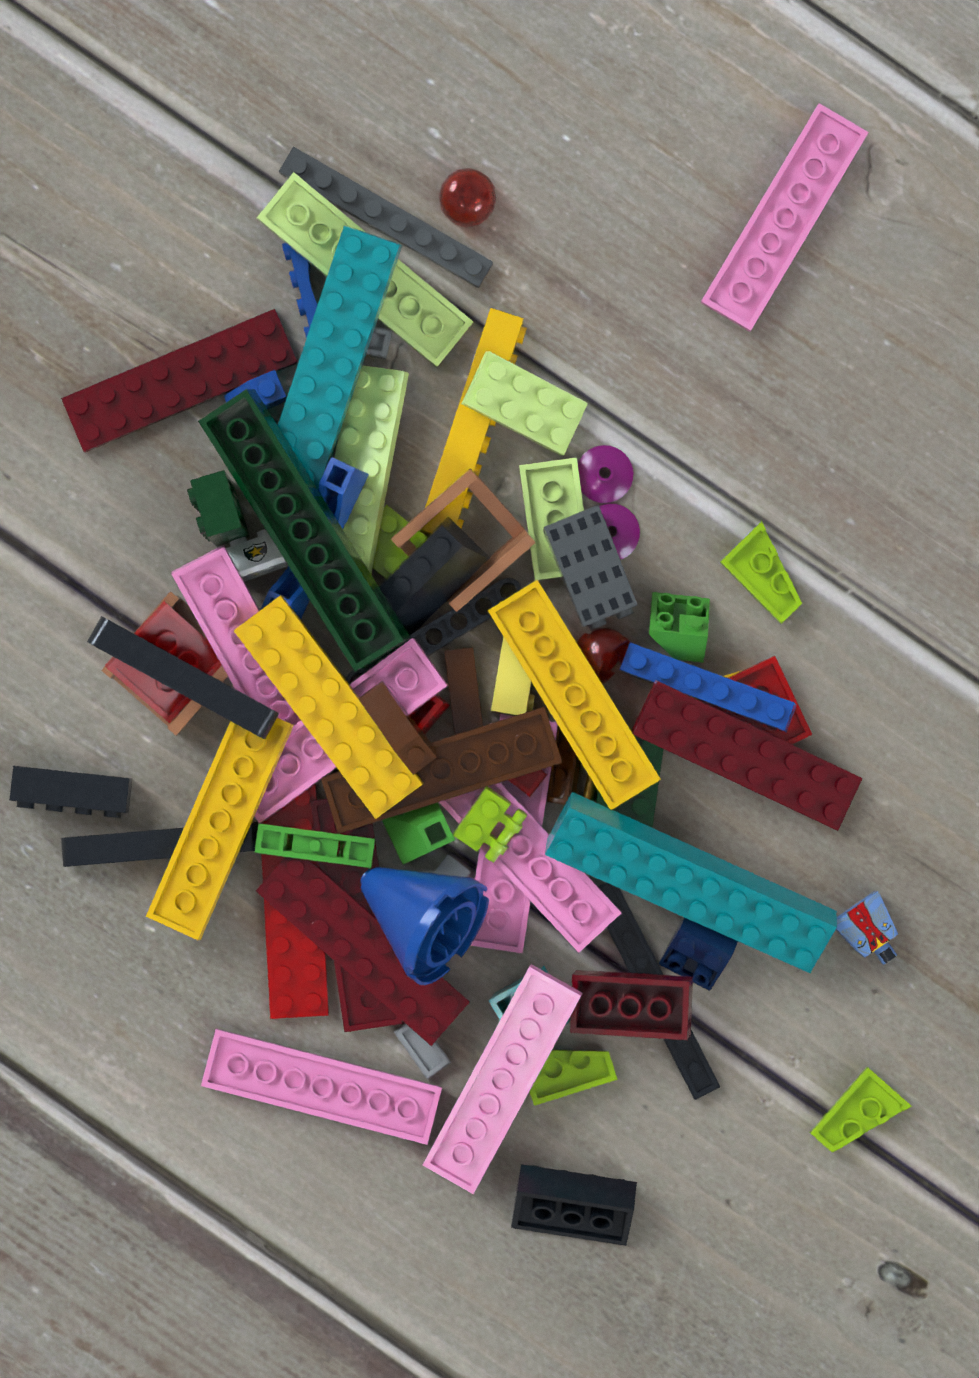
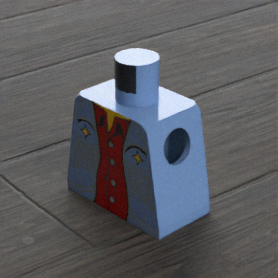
M873 891L837 917L836 931L862 957L865 958L874 952L884 965L897 956L888 941L897 936L898 932L878 891Z

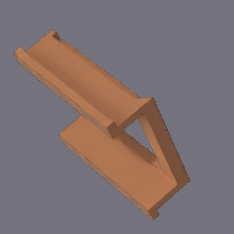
M471 468L391 538L395 545L409 556L416 549L409 539L467 487L505 528L512 538L492 554L447 600L456 612L536 543Z
M171 591L146 618L147 620L165 601L207 639L189 605ZM221 666L212 677L224 682L228 675L223 666ZM106 667L101 670L109 678L116 680L164 722L168 729L176 736L202 707L199 703L191 700L183 711L169 724Z

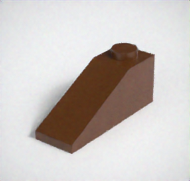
M383 681L359 697L360 702L390 746L413 775L437 758L436 748Z

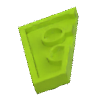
M762 521L720 561L733 577L780 624L802 604Z
M552 1050L530 1090L533 1105L536 1106L618 1080L609 1051Z
M866 1067L809 1133L833 1153L912 1106L871 1069Z

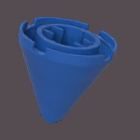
M375 867L372 870L368 869L360 880L361 891L405 974L419 985L431 984L449 972L450 968L445 964L455 954L462 958L478 934L488 909L489 899L483 895V891L486 892L488 890L487 887L470 877Z

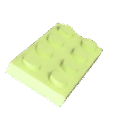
M490 351L485 352L461 403L558 455H565L588 405L587 402Z
M577 458L519 465L527 529L531 538L536 542L530 547L535 581L562 577L544 535L543 528L584 511Z

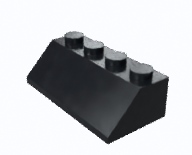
M447 517L379 585V588L410 636L490 557L459 526Z
M521 1164L511 1228L626 1246L634 1213L637 1182Z

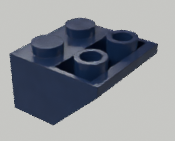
M683 917L661 957L659 965L680 976L693 977V983L710 991L731 959L738 941Z

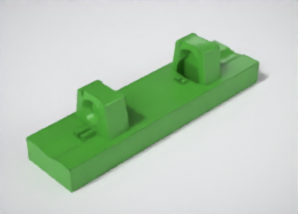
M259 823L255 853L372 868L375 838ZM339 841H340V850H339V854H338V856H337L338 844H339Z

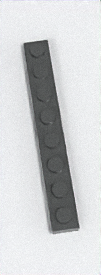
M294 146L279 170V173L287 178L294 172L333 205L477 288L481 286L493 265V261Z

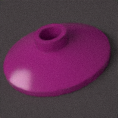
M607 445L596 446L585 452L578 461L581 492L588 499L598 503H611L622 498L630 489L633 481V467L626 454L618 448ZM602 468L609 469L610 476L608 478L600 477L599 471Z
M618 504L601 505L599 507L607 527L612 526L617 530V534L611 538L619 558L622 560L629 556L638 544L640 537L638 521L634 514L624 506Z

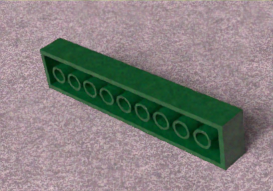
M245 389L198 421L354 671L356 672L367 667L409 640L411 637L256 390Z

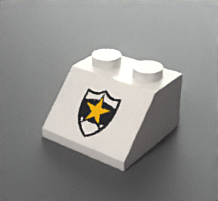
M266 529L257 532V538L247 541L246 537H242L229 542L231 547L226 548L244 582L288 567V564Z

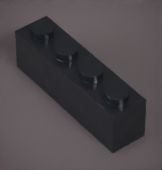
M13 766L9 801H17L16 807L34 809V804L37 803L46 804L45 810L63 812V806L74 807V813L92 815L93 809L104 811V817L121 818V813H129L133 778Z

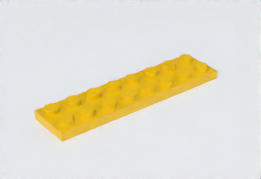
M538 580L488 610L610 810L615 809L661 780Z
M282 595L234 630L235 634L375 819L423 785L419 776L416 773L413 775L395 753L360 702L358 695Z
M277 717L266 739H263L230 721L146 917L193 939L201 940L294 724Z

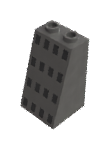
M599 505L543 528L544 535L582 628L589 626L592 631L606 625V618L616 615L617 619H621L634 613L632 608L638 604Z

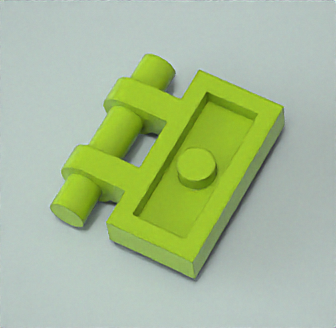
M486 786L453 832V836L477 852L482 844L486 843L491 848L485 857L494 863L500 854L503 855L508 849L507 844L515 833L518 834L523 828L522 822L527 817V814L521 809H517L513 816L507 814L506 810L511 805V802ZM501 822L505 825V828L497 838L491 832L497 823Z

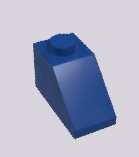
M275 370L251 379L224 395L227 402L245 389H255L267 409L284 403L287 399Z

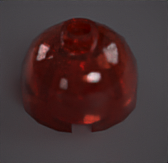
M471 168L458 169L448 175L441 185L439 192L440 209L446 218L457 226L466 228L478 226L487 220L494 211L496 204L495 187L489 177L479 170Z
M599 628L590 634L584 633L577 641V644L601 683L604 684L615 674L611 670L619 661L622 665L631 641L614 629Z

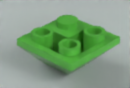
M652 592L649 635L672 658L703 663L708 639L710 598Z
M438 802L382 820L403 865L455 840Z

